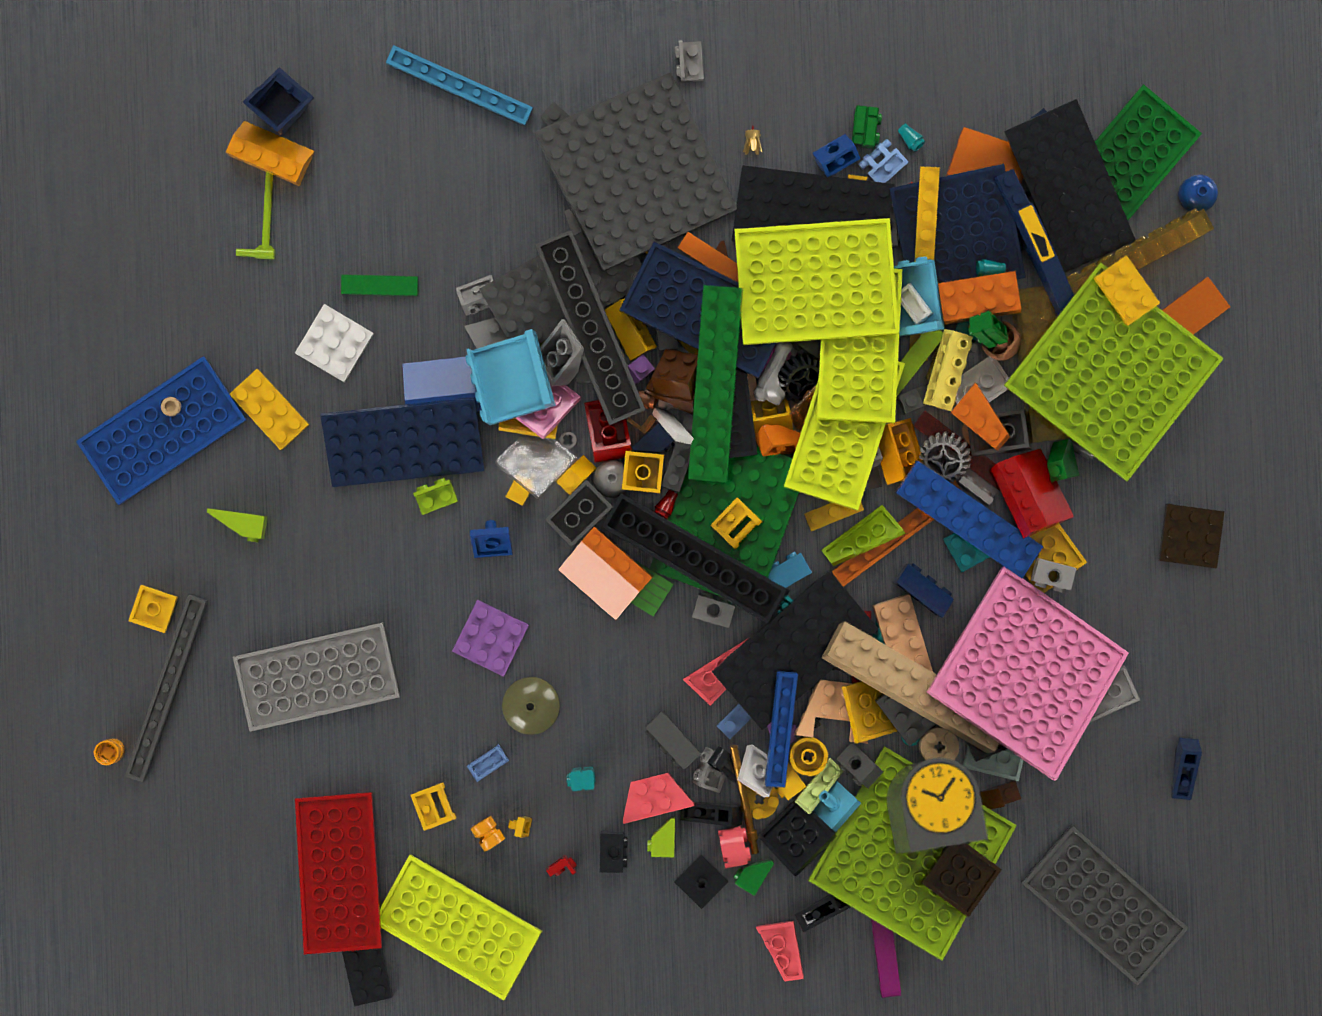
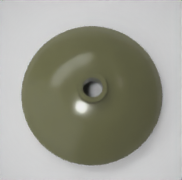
M526 677L517 680L507 689L503 697L502 710L507 723L513 729L523 734L534 735L546 731L554 724L559 714L560 701L556 690L547 681L537 677ZM528 703H532L534 705L533 710L527 709Z

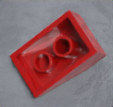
M599 400L584 402L594 463L625 458L626 451L632 452L626 418L609 425Z

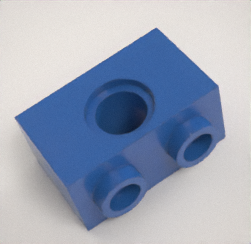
M846 134L812 153L818 167L827 177L836 174L861 159L855 144Z

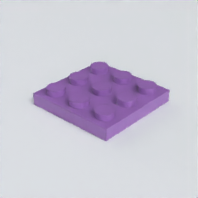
M477 600L452 652L504 677L529 624Z

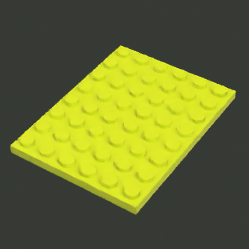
M890 218L734 230L739 288H743L741 308L743 345L899 334Z

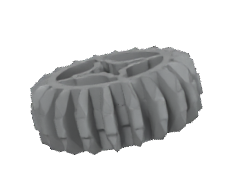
M946 431L942 436L938 432L935 437L931 435L929 440L924 441V446L920 449L922 453L919 455V459L922 460V464L944 479L948 480L949 478L951 482H954L955 477L959 480L962 474H966V468L970 467L969 461H971L972 457L968 454L971 450L970 448H965L967 442H960L961 436L956 439L954 438V433L948 436ZM942 445L940 451L931 452V449ZM943 454H944L945 456H947V457H946V458H948L947 462H946V459H944V457H942ZM960 462V464L953 469H948L950 464Z

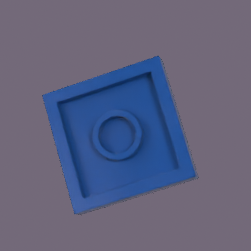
M488 520L485 522V529L470 530L474 558L513 555L509 527L497 528L496 521Z

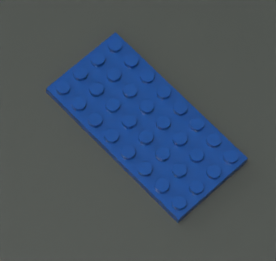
M203 356L76 442L117 504L121 505L247 421V419L206 357ZM174 397L180 401L181 411L178 415L167 416L162 412L161 403L165 398Z

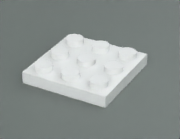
M324 304L295 353L345 383L374 333Z

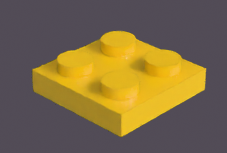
M140 585L128 621L166 633L178 596Z

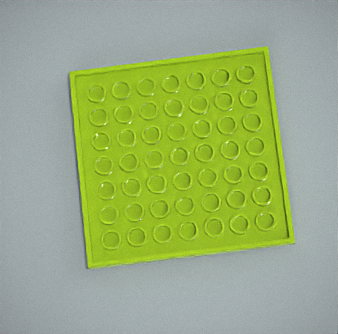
M1100 262L1004 386L1118 476L1128 481L1224 358L1157 306L1126 326L1093 279L1107 269Z
M884 746L874 762L883 773L869 788L863 784L855 795V798L861 804L844 824L834 832L837 837L825 848L807 881L942 961L967 916L920 883L946 846L907 853H896L887 807V793L896 774L913 763ZM982 805L988 839L967 842V844L996 864L1017 825Z

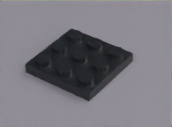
M793 801L758 837L783 865L797 877L837 835L814 811L808 814Z

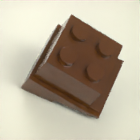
M665 349L644 391L645 394L672 404L677 409L693 414L698 355Z

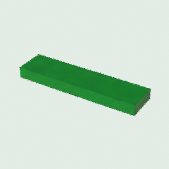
M341 275V294L418 296V276Z

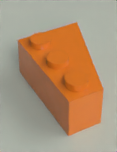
M977 383L971 387L951 411L955 417L997 451L1011 437Z

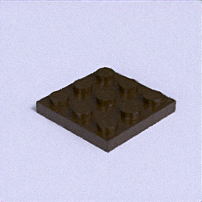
M1166 504L1158 561L1217 568L1225 511Z
M967 843L946 846L920 883L969 917L1002 869Z

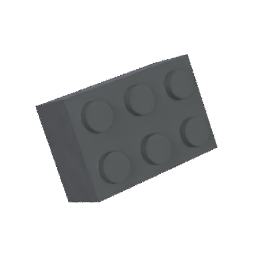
M586 479L545 520L573 547L612 510L613 506Z

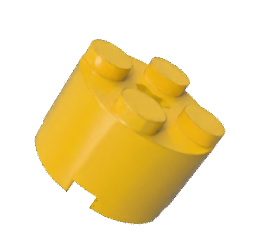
M814 736L797 738V741L793 742L789 748V761L793 769L805 776H814L822 772L828 761V752L825 745ZM805 752H813V754L811 755V760H808L807 758L803 759V757L805 756Z

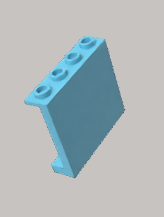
M927 257L916 258V262L909 263V260L898 262L894 269H902V288L911 283L933 312L922 324L916 325L901 305L899 338L945 329L935 261L928 260Z
M532 329L524 331L525 334L475 350L466 349V362L468 366H471L472 370L470 378L477 389L475 397L482 408L480 416L482 421H485L488 425L556 406L537 333Z

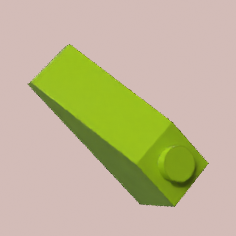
M207 508L208 514L242 537H247V541L259 542V539H265L268 516Z

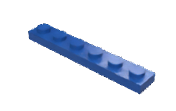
M777 671L765 785L768 787H785L798 678L796 672Z

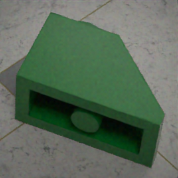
M1071 438L1053 442L1047 461L1051 482L1080 476Z
M770 858L744 865L742 869L738 868L733 876L735 878V885L755 896L774 865V860Z

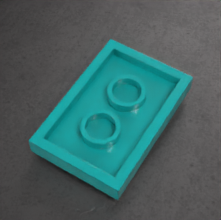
M955 533L942 539L961 573L989 558L985 553Z

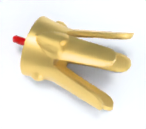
M753 125L752 130L745 131L746 141L743 149L745 155L749 153L750 144L751 150L755 151L756 155H759V147L763 153L759 139L761 136L760 130H754Z

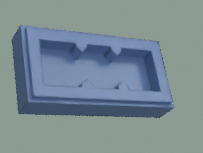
M498 744L467 765V768L478 782L507 763L509 759Z

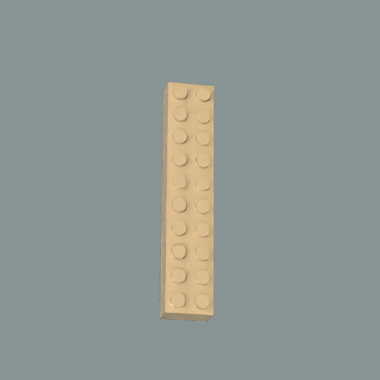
M847 622L838 625L822 659L986 753L996 751L999 745L996 740L927 693L937 674Z

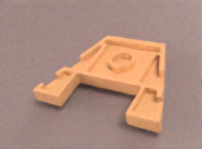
M819 680L813 689L808 706L802 714L800 724L796 728L794 735L813 737L815 717L850 721L842 687L852 683ZM850 727L849 742H855L852 728Z

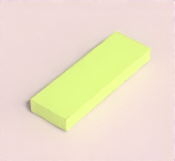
M829 758L824 770L813 777L794 802L810 814L821 801L819 794L824 790L828 792L844 771L836 762Z

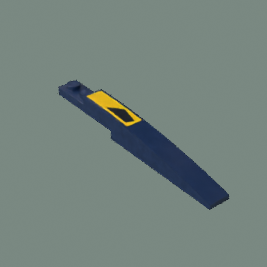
M1011 169L996 176L994 179L1028 247L1026 251L1057 315H1059L1074 294L1033 202H1029L1014 169Z

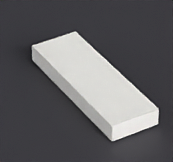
M654 408L653 416L675 441L686 444L692 443L694 438L671 412Z

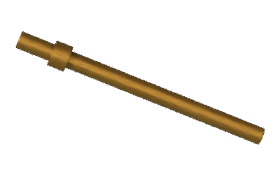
M731 745L730 751L737 780L741 761L738 746ZM737 780L747 829V841L750 844L751 854H758V835L753 825L746 786Z

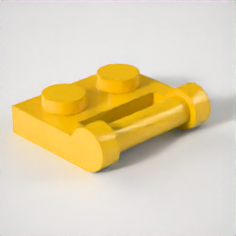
M737 497L711 526L736 550L740 546L739 543L756 525L759 526L762 520ZM747 516L751 518L750 522L734 538L729 535Z
M443 782L411 794L424 831L457 818L451 810L444 791L445 785ZM436 791L446 815L440 818L431 794Z

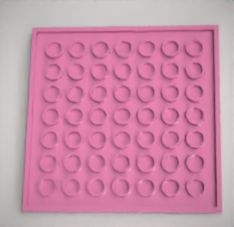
M1003 566L927 690V693L1055 781L1129 652Z

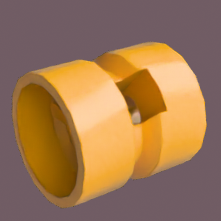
M115 738L101 741L94 749V757L102 765L114 764L120 761L125 754L123 743Z
M491 815L470 828L475 838H480L479 844L484 852L505 839L501 830L495 828L497 824Z

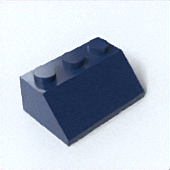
M914 563L912 565L906 564L893 580V583L910 594L911 597L937 617L943 618L954 600L951 597L952 593L945 587L940 589L935 585L937 581L931 576L927 575L925 577L920 573L922 569Z

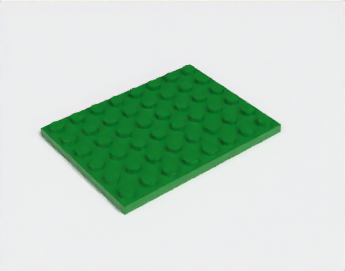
M756 445L757 455L729 459L727 483L688 479V465L680 491L677 492L678 496L672 515L667 520L769 578L800 494L798 491L784 487L793 458L782 454L763 456ZM738 497L762 520V523L759 526L756 525L735 550L711 524ZM747 516L729 535L734 538L750 522L751 518ZM653 557L649 570L718 595Z

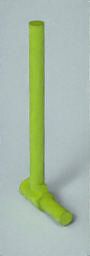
M266 172L262 245L255 249L236 248V256L275 259V249L269 246L273 174Z

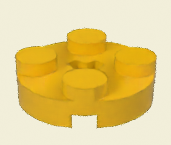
M746 786L752 817L763 819L771 816L779 804L778 793L775 787H772L770 796L763 799V804H756L754 802L756 801L755 796L761 795Z

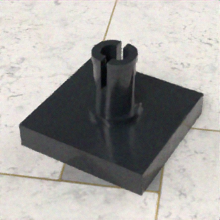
M702 854L674 881L701 909L729 882Z

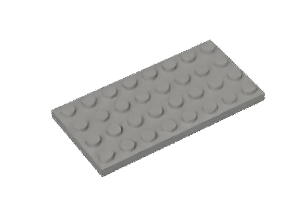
M384 622L233 657L249 732L400 697Z

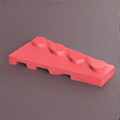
M750 637L683 678L710 706L726 690L711 671Z

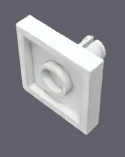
M748 745L737 780L764 798L769 797L772 787L765 785L768 755L754 745Z

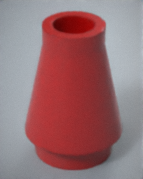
M668 490L654 507V512L668 519L672 515L678 494Z

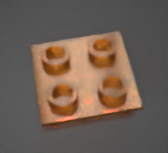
M816 386L812 390H808L800 403L795 404L789 413L796 430L802 431Z

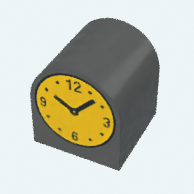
M947 758L928 759L908 765L893 778L887 793V807L896 853L915 852L988 839L977 782L970 771L962 764Z

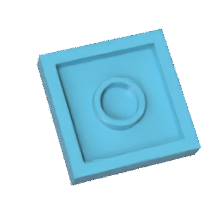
M836 781L828 792L824 790L819 794L821 801L813 811L836 832L859 807L861 802Z

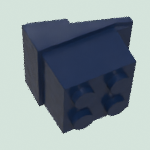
M279 67L243 103L281 136L303 114L314 97Z

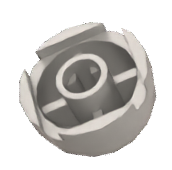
M608 460L602 462L596 468L593 482L601 495L608 498H616L628 491L622 490L624 463L617 460Z

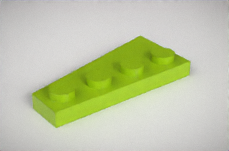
M881 505L821 551L834 567L906 533L886 508Z

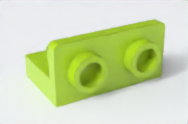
M442 478L434 481L435 485L428 487L426 484L416 488L417 492L413 493V495L416 497L422 515L459 502L451 480Z

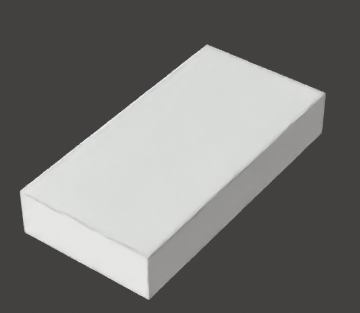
M908 283L901 289V305L916 325L922 324L933 312L911 283Z

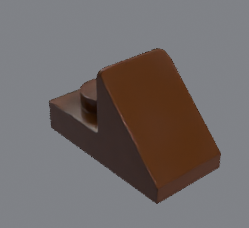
M1015 780L979 791L982 805L990 810L1005 807V804L1021 799Z

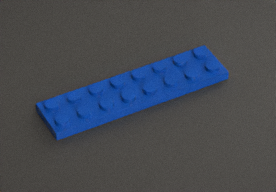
M919 461L915 462L895 492L1021 578L1024 577L1044 547L1029 536L1023 539L1019 529Z

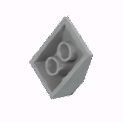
M562 319L540 347L552 387L568 385L579 371L584 350L565 319Z

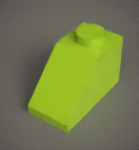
M671 816L652 834L651 840H648L647 852H651V857H674L675 816Z

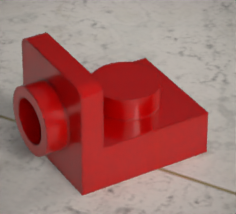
M564 855L548 866L546 872L550 877L554 874L558 876L565 871L564 867L567 866L572 875H574L577 865L572 857L568 858Z

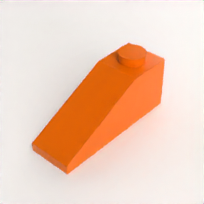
M764 425L755 435V439L763 456L795 453L801 433L780 425Z

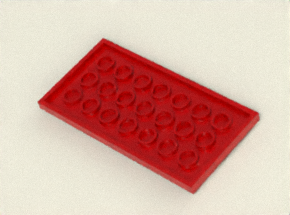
M372 792L296 798L295 813L304 955L382 948Z

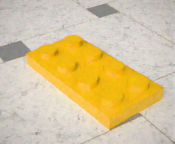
M259 369L252 372L230 393L235 402L281 451L310 425Z

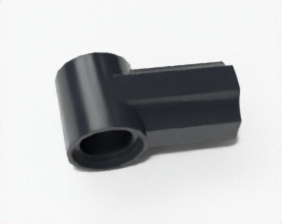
M718 746L707 763L736 783L732 756L728 751Z

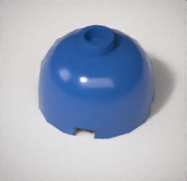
M1201 174L1190 176L1184 180L1178 191V198H1180L1182 207L1188 212L1196 214L1212 208L1218 197V188L1214 180Z

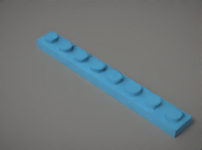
M393 45L386 60V64L524 126H526L533 111V107L395 45Z

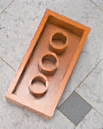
M1016 271L938 283L944 325L969 321L970 317L980 316L981 313L990 311L995 317L1021 313Z

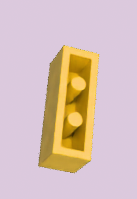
M624 298L606 308L605 313L616 332L617 338L624 347L626 355L632 361L639 358L642 354H647L657 348L645 323L620 312V308L625 300Z

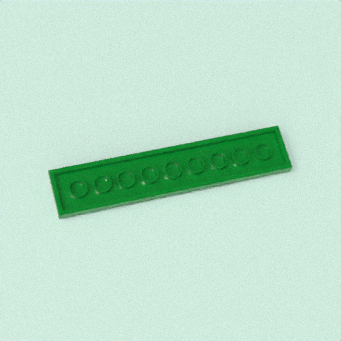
M703 285L692 437L694 439L690 449L688 479L725 483L728 481L743 288Z

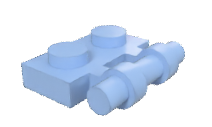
M888 139L882 143L879 142L875 146L876 149L869 155L866 154L858 164L862 170L868 165L872 168L867 175L873 182L886 183L908 164L907 159L897 148L891 153L887 150L892 145ZM882 154L885 158L877 164L874 160Z

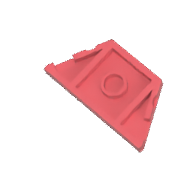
M669 772L633 781L630 783L623 824L693 807L695 803L686 795L681 786L675 782V779Z

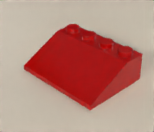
M1041 448L998 462L990 469L1023 539L1074 517L1058 482H1051L1047 460Z

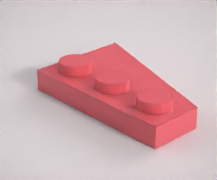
M794 920L756 926L784 982L804 979Z

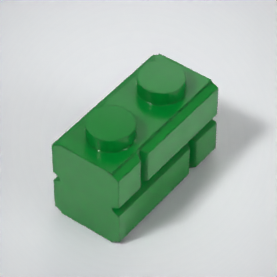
M856 105L851 140L856 147L874 149L875 144H879L880 133L877 132V125H881L882 120L879 108Z
M990 311L981 313L980 316L970 317L969 333L972 337L975 336L980 344L983 343L986 347L992 348L997 346V344L1001 345L1008 342L1006 326Z

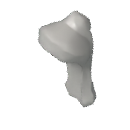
M791 342L776 343L775 352L772 354L754 390L756 400H766L779 405L785 398V392L780 386L778 373L787 355L792 350L793 345Z

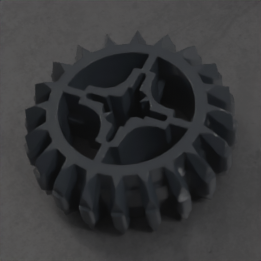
M797 352L795 357L790 355V359L785 360L778 373L780 386L785 392V399L788 401L796 402L800 400L802 402L805 397L809 399L810 395L814 394L819 379L820 360L811 353L803 352L801 355Z

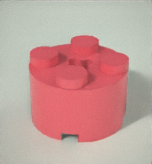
M737 826L718 830L723 862H728L724 863L725 869L747 865L748 861H751L749 847H745L744 842H747L745 828Z

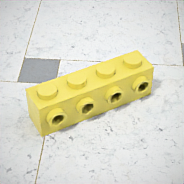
M944 329L923 404L952 411L956 403L957 390L961 385L962 373L967 365L968 352L972 347V336Z

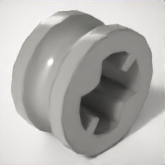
M564 432L560 436L559 441L565 449H572L577 443V438L572 432ZM566 435L567 437L569 435L573 437V444L570 446L569 444L567 446L564 445V436Z

